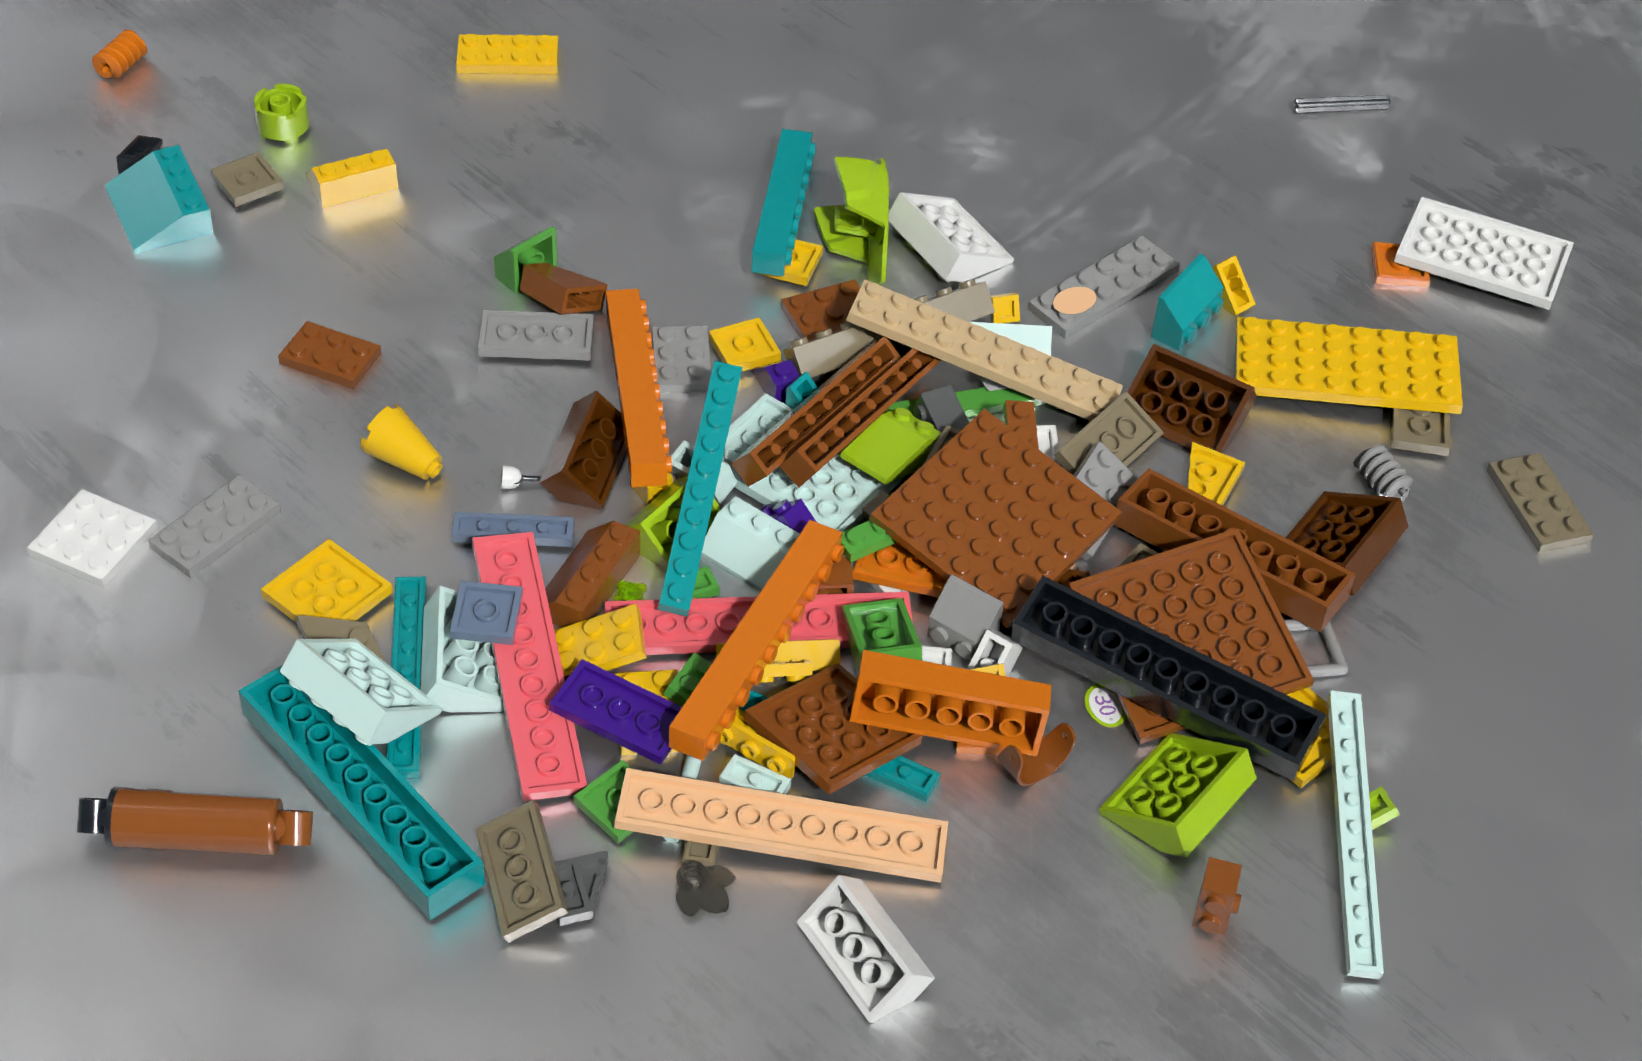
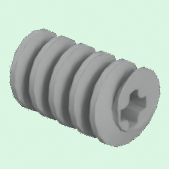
M1383 444L1362 451L1353 461L1354 466L1365 477V480L1371 484L1372 489L1377 492L1378 496L1401 498L1402 502L1409 496V488L1413 483V479L1406 475V470L1400 468V463L1394 460L1393 455L1387 452V447Z

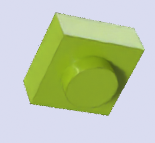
M1382 786L1369 793L1372 830L1400 815Z

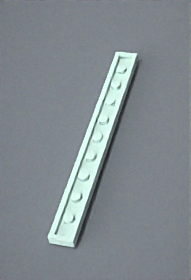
M1330 690L1327 696L1346 972L1347 976L1380 979L1384 970L1361 694Z

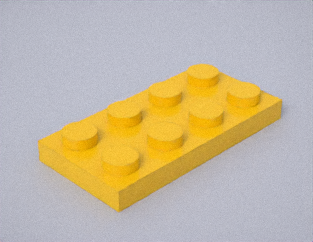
M459 34L456 61L457 73L557 74L558 36Z

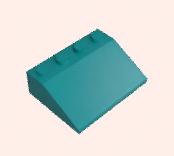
M179 145L151 152L105 184L107 194L134 254L214 234L210 209Z

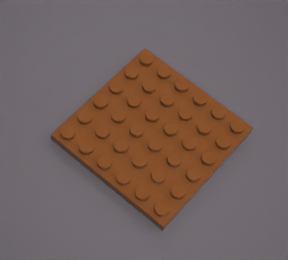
M984 409L870 514L869 520L885 530L886 534L946 581L953 574L1002 601L1004 605L1001 624L1009 629L1042 575L1054 581L1061 578L1120 519L1122 512Z
M1238 528L1069 583L1068 588L1286 695L1313 686L1314 679ZM1116 693L1139 744L1187 729Z

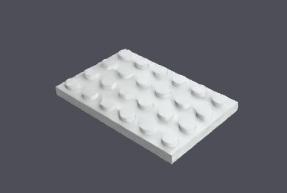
M1421 197L1398 248L1394 262L1428 272L1431 275L1448 278L1457 283L1474 286L1483 291L1503 295L1509 299L1529 303L1538 308L1550 310L1574 242Z

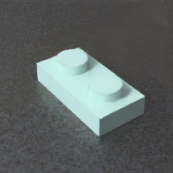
M734 754L719 776L720 784L787 794L791 788L790 778Z

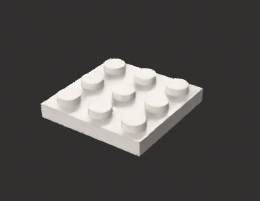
M82 489L27 546V552L29 556L104 588L158 529L157 521L153 518Z

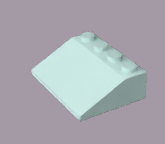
M439 586L424 606L420 691L443 708L442 711L449 713L505 712L492 644L488 642L451 639L450 628L459 591Z
M356 638L297 639L280 670L289 679L291 686L304 691L311 697V702L314 705L327 710L333 715V720L337 724L350 729L359 742L368 746L389 743L436 717L443 710L437 703Z

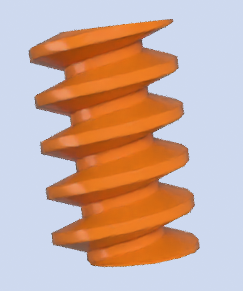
M125 29L101 49L99 53L93 56L92 64L95 71L105 79H110L111 77L118 79L135 65V62H138L141 57L145 56L148 49L137 33L133 30Z

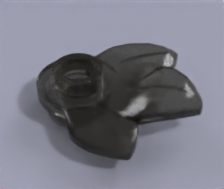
M688 861L679 868L676 874V882L679 886L676 893L677 905L689 917H693L701 908L713 914L724 913L729 909V898L724 888L731 885L736 880V877L723 866L705 867L698 861Z

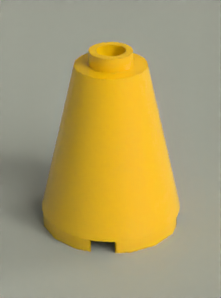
M394 404V409L390 406L385 407L366 428L370 431L367 440L363 437L361 438V450L367 455L423 480L435 478L443 468L441 464L442 456L402 407L398 404Z

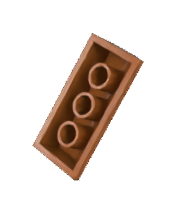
M611 521L590 529L585 533L545 588L554 625L563 628L598 616L605 606V601L610 599L640 556L639 530L616 521Z

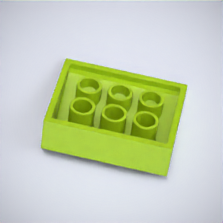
M1175 733L1169 734L1099 808V812L1102 816L1158 851L1187 858L1257 779L1248 749Z

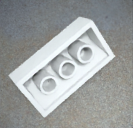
M838 875L797 921L799 927L870 1023H874L912 1003L935 979L934 975L861 879Z

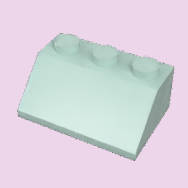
M970 322L1051 356L1052 326Z
M735 496L717 513L705 536L701 556L761 592L800 533Z

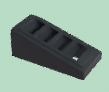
M138 135L116 157L119 175L151 152L159 150L163 144L162 139Z

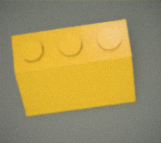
M388 149L326 163L310 168L306 172V178L322 208L398 189L396 163Z

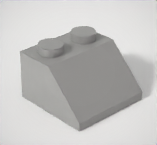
M952 574L929 616L927 636L934 642L951 648L952 651L958 653L962 658L971 661L986 630L1000 631L1004 603Z

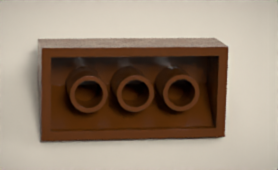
M597 390L573 403L539 484L558 501L599 510L604 507L626 453L621 412Z

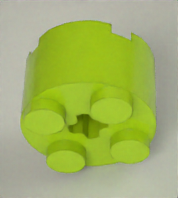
M274 84V89L267 90L266 87L261 89L254 97L259 135L262 138L284 141L286 143L297 142L299 136L304 134L309 128L307 99L302 94V90L291 84Z

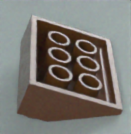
M1153 344L1127 391L1164 432L1160 436L1161 438L1188 450L1191 449L1192 442L1220 453L1225 451L1239 431L1256 401L1255 387L1156 344Z
M1324 491L1285 538L1355 573L1350 595L1354 596L1409 526L1401 498Z

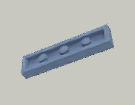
M455 512L452 542L472 543L473 537L533 532L536 546L572 547L575 526L574 517Z

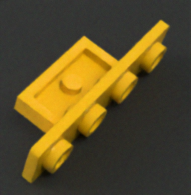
M838 639L788 640L786 643H781L772 664L768 663L764 668V675L760 683L773 682L774 677L786 676V681H803L805 676L812 675V671H822L836 663L840 664V641ZM726 643L716 644V657Z
M738 708L732 726L729 729L725 728L722 732L720 743L733 748L746 758L754 760L767 769L792 779L795 772V756L759 734L744 720L745 711Z

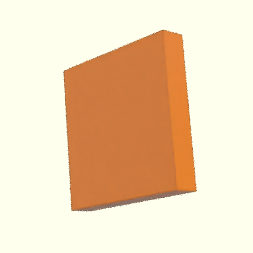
M1372 242L1371 254L1376 284L1429 287L1430 276L1428 272L1394 262L1400 244Z

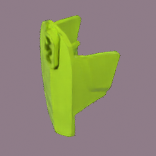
M837 156L834 159V164L844 192L845 205L815 207L813 211L814 218L823 243L828 250L866 264L867 281L881 286L886 281L889 223V177L885 160L878 158L874 162L868 159Z

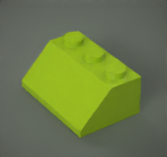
M688 476L678 478L626 524V526L640 531V555L664 570H667ZM715 498L712 504L706 535L717 513L721 510V507L719 506Z

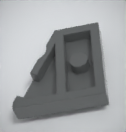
M607 851L555 862L568 910L567 914L558 918L560 926L593 919L608 866Z

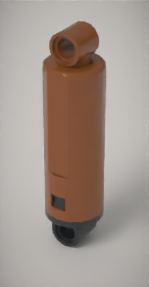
M113 787L107 799L79 798L77 832L104 834L106 845L109 847L275 855L279 851L280 845H311L313 811L284 810L280 798Z

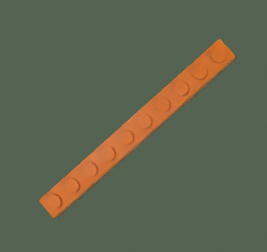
M639 288L606 290V314L631 487L667 485V473H672L671 455H666L669 454L668 437H663L666 436L665 418H663L662 400L657 401L660 400V385L657 383V367L654 366V349H652L651 332H649L648 315H646V300L640 299Z
M812 520L808 521L669 726L670 748L701 761H704L710 750L715 751L721 740V734L725 728L729 729L732 726L739 706L744 707L746 705L753 685H759L762 680L764 668L768 663L772 664L778 653V647L781 643L788 641L793 624L801 621L805 612V606L808 602L812 603L816 598L820 583H825L828 580L834 562L838 563L841 560L845 549L841 545L843 532Z

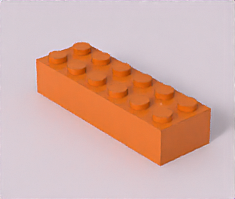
M863 650L849 722L1003 750L1009 745H1014L1020 750L1021 754L1037 756L1050 712L1051 685Z

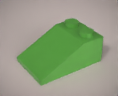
M902 598L842 605L857 676L863 650L922 661V645Z

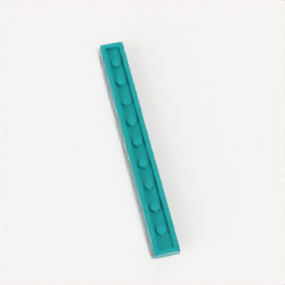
M714 361L658 610L688 616L743 367Z

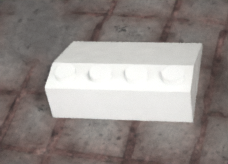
M900 192L889 211V222L893 226V230L902 235L908 241V246L916 250L923 257L922 260L929 266H932L937 271L938 277L945 282L970 280L1012 264L1014 258L954 198Z

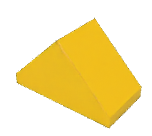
M1236 255L1213 266L1215 274L1224 287L1222 299H1224L1222 307L1234 316L1256 305Z

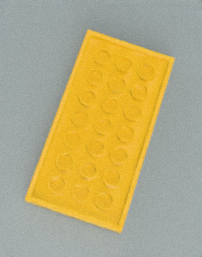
M1237 317L1235 379L1255 387L1256 396L1461 414L1463 401L1457 336L1427 334L1416 331H1394L1392 329L1348 327L1336 324L1292 322L1280 319L1269 320L1255 317Z

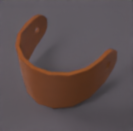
M1061 723L1042 738L1037 756L1021 754L1016 746L1009 745L997 756V761L1019 785H1033L1054 773L1065 762L1075 745V732L1069 724Z

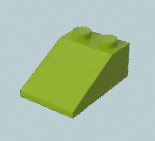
M898 407L879 416L841 452L840 457L880 482L887 484L915 472L917 468H921L942 433L936 430L931 423L921 421L914 417L909 410Z

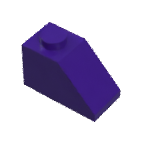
M791 360L754 368L752 371L764 393L786 404L787 387L800 376Z

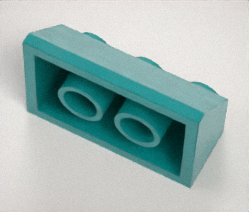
M1199 254L1158 298L1151 337L1178 351L1186 343L1193 341L1197 331L1200 328L1204 329L1210 317L1214 313L1218 314L1224 303V299H1222L1224 287L1204 255Z

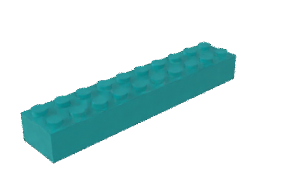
M283 665L238 690L242 713L430 921L485 885L483 861L374 745L368 746L359 742L350 729L337 724L333 720L332 714L314 705L309 695L291 686L289 679L280 672Z

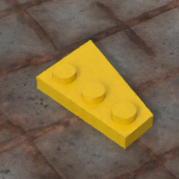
M1192 442L1187 488L1223 506L1242 474L1245 462Z

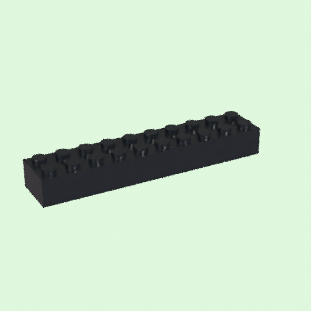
M1043 575L1013 622L1012 641L1214 742L1247 748L1252 761L1292 781L1297 777L1321 733L1327 715Z

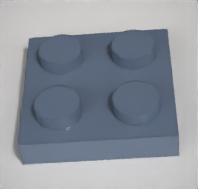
M461 581L450 628L451 639L513 645L523 599V587Z

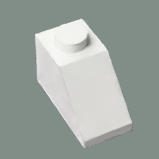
M986 630L967 669L1004 663L1005 674L1008 676L1024 646L1012 641L1011 637L999 630Z

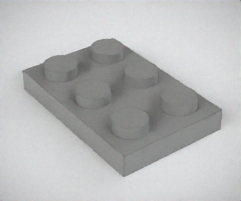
M708 326L652 327L654 366L657 367V383L660 385V393L707 392L711 377Z

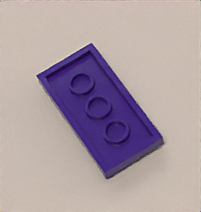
M583 659L549 703V711L660 765L672 750L669 747V726L682 708Z

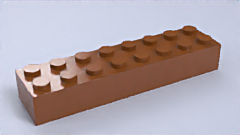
M1150 468L1118 499L1117 509L1122 514L1114 525L1163 551L1238 528L1279 611L1318 632L1325 628L1349 599L1355 578V573Z

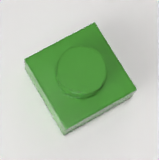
M709 567L699 568L692 598H711L720 595V586Z

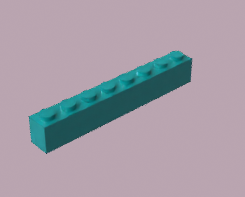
M782 129L752 251L753 273L784 276L786 266H791L796 234L799 231L803 203H805L806 190L809 186L813 159H815L816 143H812L813 132Z

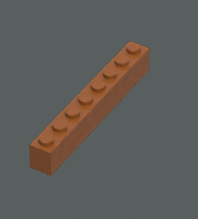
M884 336L861 350L731 462V465L748 487L771 474L901 359L887 337Z
M914 348L911 349L779 467L800 488L933 369L941 359Z

